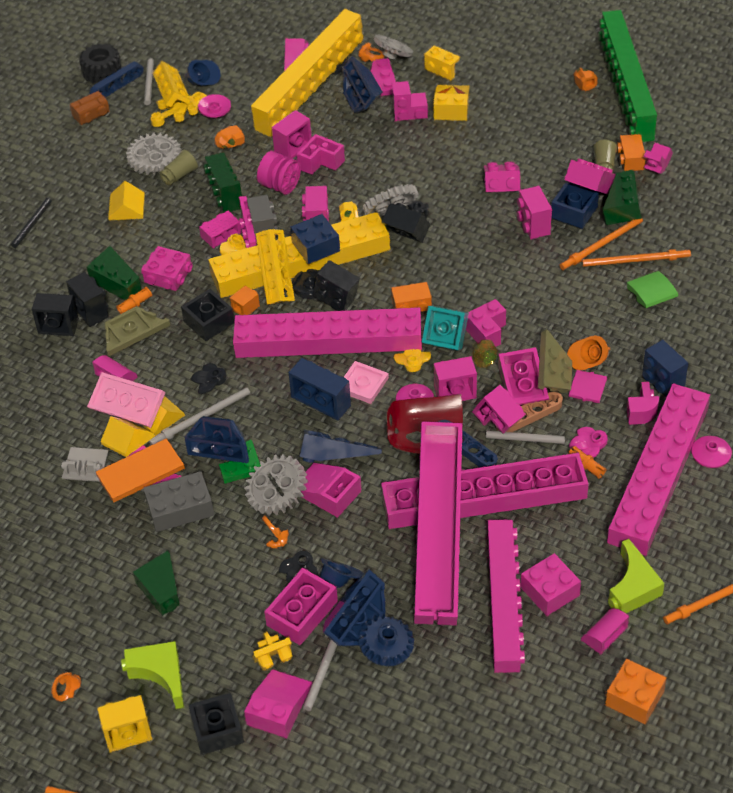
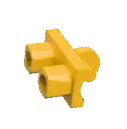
M268 632L263 633L264 640L257 642L258 647L261 649L254 651L252 656L254 662H258L264 671L274 666L271 656L278 654L281 663L291 660L292 653L290 647L292 643L290 638L279 641L278 635L270 637Z

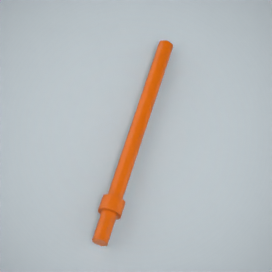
M643 219L632 220L581 252L570 255L569 259L559 265L560 268L565 270L571 265L580 263L584 257L642 223Z
M676 249L660 253L582 260V266L662 259L671 261L677 260V258L691 257L690 250L676 251Z
M733 584L687 606L682 605L676 608L675 612L663 617L665 624L668 625L678 619L683 620L689 617L691 613L732 594Z

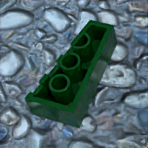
M222 152L204 157V173L208 174L207 179L209 185H212L213 196H217L216 203L218 208L221 207L223 213L228 210L229 212L240 210L239 197H242L241 185L239 180L237 181V176L233 173V168L230 166L225 153Z

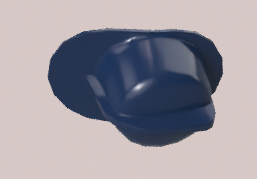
M192 60L188 65L184 78H187L191 84L196 86L214 85L219 82L221 71L218 65L211 60Z
M324 558L320 559L323 563L320 578L337 588L346 585L351 578L359 579L364 574L352 566L335 563Z

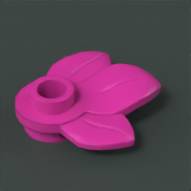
M582 427L577 430L579 436L571 440L569 448L572 449V447L577 446L585 454L596 457L600 449L606 446L608 436L602 430L595 431L591 427Z

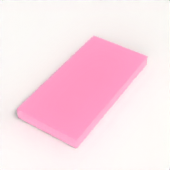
M101 372L87 407L151 428L166 392Z

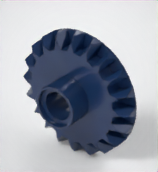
M376 616L372 620L369 619L365 625L363 624L359 634V646L366 658L373 663L381 666H395L404 662L411 655L414 647V638L412 631L408 628V624L402 623L401 619L397 620L394 616Z

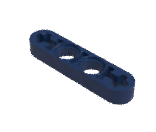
M136 61L131 62L92 86L90 94L99 91L106 98L140 77L144 71L143 66Z
M441 420V421H439V422H443V423H452V422H450V421H448V420ZM462 430V438L464 439L462 442V455L480 468L497 465V455ZM471 448H476L479 450V452L471 453L468 450Z

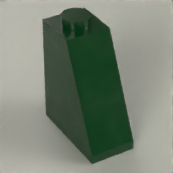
M168 551L133 571L136 585L162 616L174 611L180 605L173 566Z

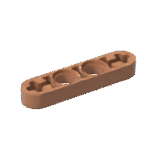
M558 392L548 393L549 400L522 405L521 407L526 414V418L521 419L507 432H514L561 409L562 395ZM541 407L543 410L536 412L533 408Z

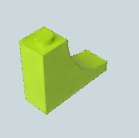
M630 539L623 541L621 546V555L626 563L627 573L619 584L610 589L608 599L611 609H618L624 613H628L662 596L664 590V582Z
M175 641L124 650L125 658L121 659L123 672L127 671L129 679H146L156 682L169 692L174 701L175 709L184 708L179 657Z

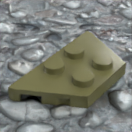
M136 306L106 321L107 355L111 356L170 326V320L167 318L164 320L156 317L155 313L147 312Z
M546 329L541 333L538 388L541 390L549 388L550 391L567 393L571 390L572 360Z

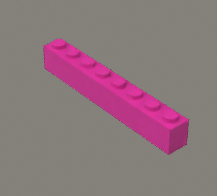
M488 520L494 673L520 672L521 664H525V653L520 651V645H524L523 632H519V627H522L523 622L522 614H518V609H521V596L517 597V592H520V579H516V574H519V562H515V557H518V545H514V540H517V528H513V520Z

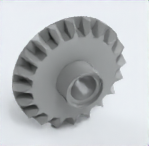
M375 35L374 37L375 43L384 48L383 55L388 58L396 59L397 55L404 57L413 55L414 51L410 47L395 39L383 35Z

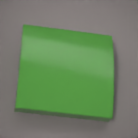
M659 271L627 282V289L636 295L637 302L645 308L678 297V292Z

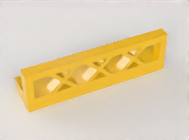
M161 61L153 75L165 105L172 107L177 99L189 104L191 100L178 70Z
M268 229L256 233L267 305L295 301L284 231ZM275 235H278L279 243L276 242ZM278 253L281 255V261L278 258ZM281 270L284 273V279L281 276ZM284 288L287 291L288 297H285L284 295Z

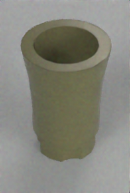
M611 140L596 142L593 146L595 164L614 171L617 145Z
M183 149L174 160L159 172L160 177L167 185H171L188 173L198 169V164L193 155Z

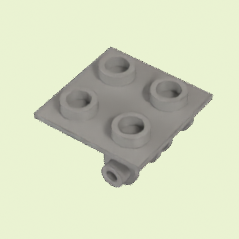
M71 447L67 460L62 462V469H64L62 479L100 482L96 476V471L105 467L109 450Z

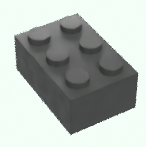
M201 471L143 488L156 532L214 516L212 500Z

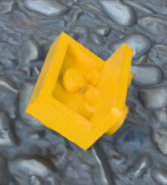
M432 46L424 54L425 70L448 80L455 78V64L460 60V56L437 46Z

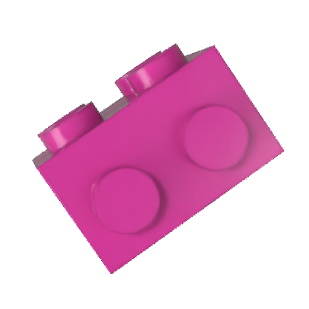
M490 162L483 166L486 192L520 190V169L515 162H504V165Z

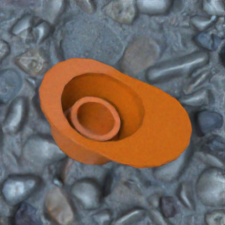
M595 335L573 343L568 349L567 355L572 360V367L574 369L586 370L603 363L608 357L610 347L607 346L606 341L602 337Z

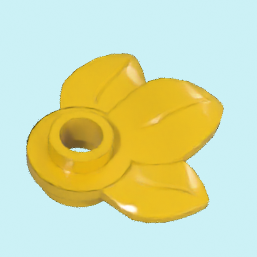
M232 234L227 242L221 244L220 254L224 255L246 249L244 238L239 234Z
M419 349L404 350V353L394 354L395 362L404 365L409 372L419 371L422 364L431 358L430 352H421Z

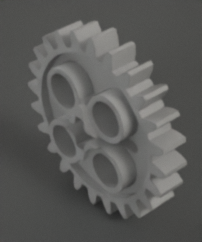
M153 133L152 136L146 134L145 138L140 136V140L134 139L135 143H130V147H127L128 152H126L128 164H130V168H134V171L139 170L140 174L145 171L146 175L152 172L155 175L156 172L163 170L166 165L179 155L181 148L173 136L168 138V134L162 136L159 133L156 136Z
M415 185L395 186L387 189L385 192H381L379 195H374L375 197L370 198V201L365 202L363 210L365 215L377 212L380 217L385 216L390 203L395 205L396 203H401L407 207V205L412 204L418 198L419 194Z
M284 454L279 459L277 455H274L273 460L267 457L266 463L260 461V467L254 466L256 472L249 473L252 478L246 480L248 486L244 487V489L247 491L245 496L248 498L249 504L256 511L258 510L261 514L266 512L268 516L271 515L272 511L275 515H278L279 510L285 513L286 507L292 509L293 502L299 503L297 497L304 496L301 491L307 490L304 485L308 483V480L305 478L307 473L297 459H293L290 455L286 458ZM269 473H271L272 477L276 480V483L283 491L284 496H281L276 486L268 477Z

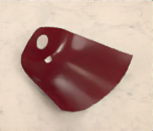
M461 394L393 401L387 411V432L390 444L399 450L420 454L421 443H414L408 440L406 435L415 431L421 432L422 422L448 420L452 423H462L463 426ZM390 414H391V416H392V426L390 425V420H389V419H390ZM395 428L399 430L398 434L395 433Z

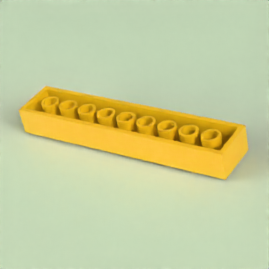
M344 9L251 105L255 131L272 137V127L293 111H297L307 101L308 97L335 71L336 65L343 63L345 58L363 41L360 14Z
M375 212L332 224L331 226L339 235L340 251L310 264L305 261L294 246L291 236L285 237L291 278L301 271L307 272L308 269L321 270L328 260L339 265L390 250V235L382 223L379 214ZM258 245L208 259L210 273L221 298L234 295L245 285L250 289L264 286ZM278 253V258L281 261V255ZM281 270V276L284 279V273Z

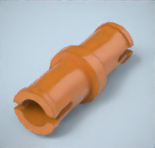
M144 287L135 295L131 294L127 300L117 305L116 308L122 314L136 306L140 307L142 302L152 297V293L149 288Z
M577 446L572 447L568 454L579 453L584 470L587 469L598 479L602 478L601 474L604 475L607 469L597 463L593 456L587 455L578 449Z

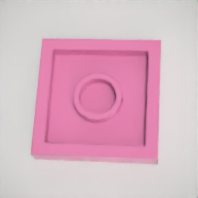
M355 361L344 377L349 380L351 397L372 404L388 380L389 375L384 371Z

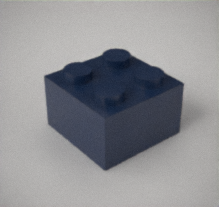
M566 181L551 202L552 218L583 229L598 207L599 192Z
M323 214L290 227L292 243L308 264L340 251L339 235Z
M664 340L645 350L642 376L646 381L650 382L666 398L672 384L685 387L688 362Z

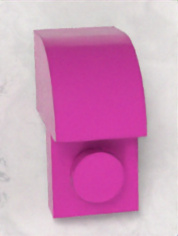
M654 143L652 150H646L644 158L647 162L644 168L662 174L672 157L673 152L671 148Z
M641 382L640 397H628L627 416L629 425L648 423L657 415L659 396H654V390L650 389L649 382Z

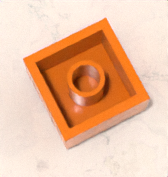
M626 659L607 691L605 706L646 725L664 693L667 677Z

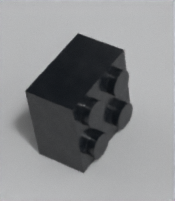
M390 203L382 220V223L392 233L423 243L431 225L427 217L422 215V211L412 208V210L406 209V206L401 203H396V205Z
M328 260L317 273L313 296L319 301L328 304L334 310L346 311L355 300L360 278Z
M83 272L66 281L69 295H73L76 311L89 327L109 318L107 312L109 307L104 298L106 297L105 291L102 287L99 288L93 277H89L86 272Z
M212 289L205 291L181 306L183 321L204 341L211 339L235 323L233 308Z
M37 293L32 306V313L38 334L74 336L79 320L73 295Z
M231 693L188 704L201 755L244 743Z

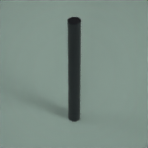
M46 198L12 241L11 246L13 248L18 247L51 204L52 200L50 198Z

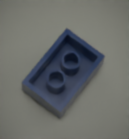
M303 358L288 372L291 398L336 420H339L350 408V383L345 377L338 376L330 370L324 369L314 362Z

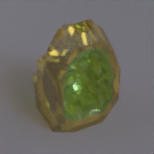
M481 340L473 352V361L480 368L490 366L497 358V348L492 340Z

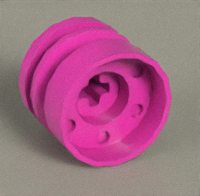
M269 151L259 164L257 181L260 185L273 188L275 191L283 194H289L298 183L301 164L295 159Z

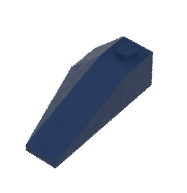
M304 429L299 455L303 457V461L314 463L315 460L323 461L381 454L382 449L361 442H354L353 444L341 437L334 440L331 439L329 434Z

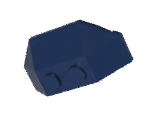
M351 56L342 68V73L344 74L343 93L353 112L357 114L372 106L383 91L372 72L355 57Z
M203 416L184 436L188 455L241 463L249 462L244 434L233 420Z
M370 569L367 570L347 590L324 623L323 633L338 646H359V634L363 624L365 625L369 619L372 620L376 616L382 617L385 615V583Z

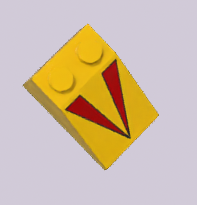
M437 85L434 96V120L467 121L470 86Z

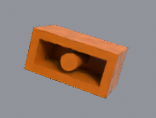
M641 134L620 136V142L617 143V153H620L619 162L620 165L623 164L624 171L633 169L634 171L645 170L646 160L644 158L645 151Z
M427 282L391 288L394 309L420 308L421 312L428 311V306H432V297Z

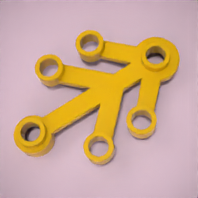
M202 92L194 93L192 96H189L191 100L189 104L180 102L181 100L177 99L172 107L165 105L163 99L158 100L157 105L159 109H171L163 113H153L150 118L152 126H162L165 123L164 118L174 114L176 122L183 121L187 108L190 115L197 114L198 103L202 98L206 97V94Z

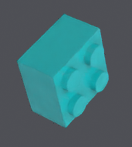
M428 306L422 343L461 350L469 313L438 306Z

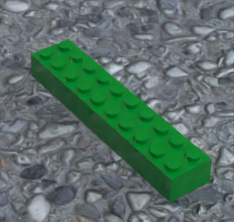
M622 11L602 12V19H599L601 32H598L599 42H602V51H605V61L608 62V70L611 72L612 82H615V92L618 93L619 104L622 103V113L625 114L626 125H629V135L641 134L642 142L654 141L657 113Z

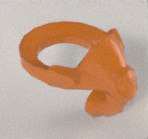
M370 43L364 44L358 54L364 62L368 60L373 62V60L384 59L385 57L382 50L371 48ZM369 51H377L381 55H374Z
M264 515L262 520L278 539L277 542H274L272 539L266 546L272 549L284 547L288 541V530L281 532Z
M70 672L60 674L52 685L53 698L61 702L68 698H73L74 691L81 685V678L76 674L72 675ZM58 682L62 685L66 683L64 693L59 696L56 692Z

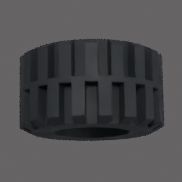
M105 43L91 45L85 48L79 55L83 78L93 84L122 69L119 51L112 45Z

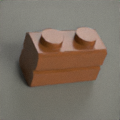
M99 91L69 104L73 118L80 125L91 122L110 112L107 99Z

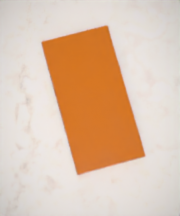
M164 439L96 471V476L114 503L185 469L169 441Z

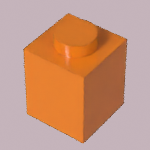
M246 285L230 297L231 307L238 315H250L260 307L258 293Z

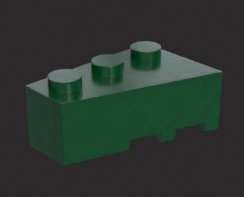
M634 169L616 173L603 208L607 225L642 219Z
M111 246L106 248L87 266L88 276L95 279L97 286L123 300H127L131 294L135 295L142 290L137 274Z

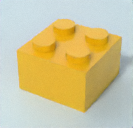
M141 695L128 697L115 703H107L97 708L109 752L153 740Z

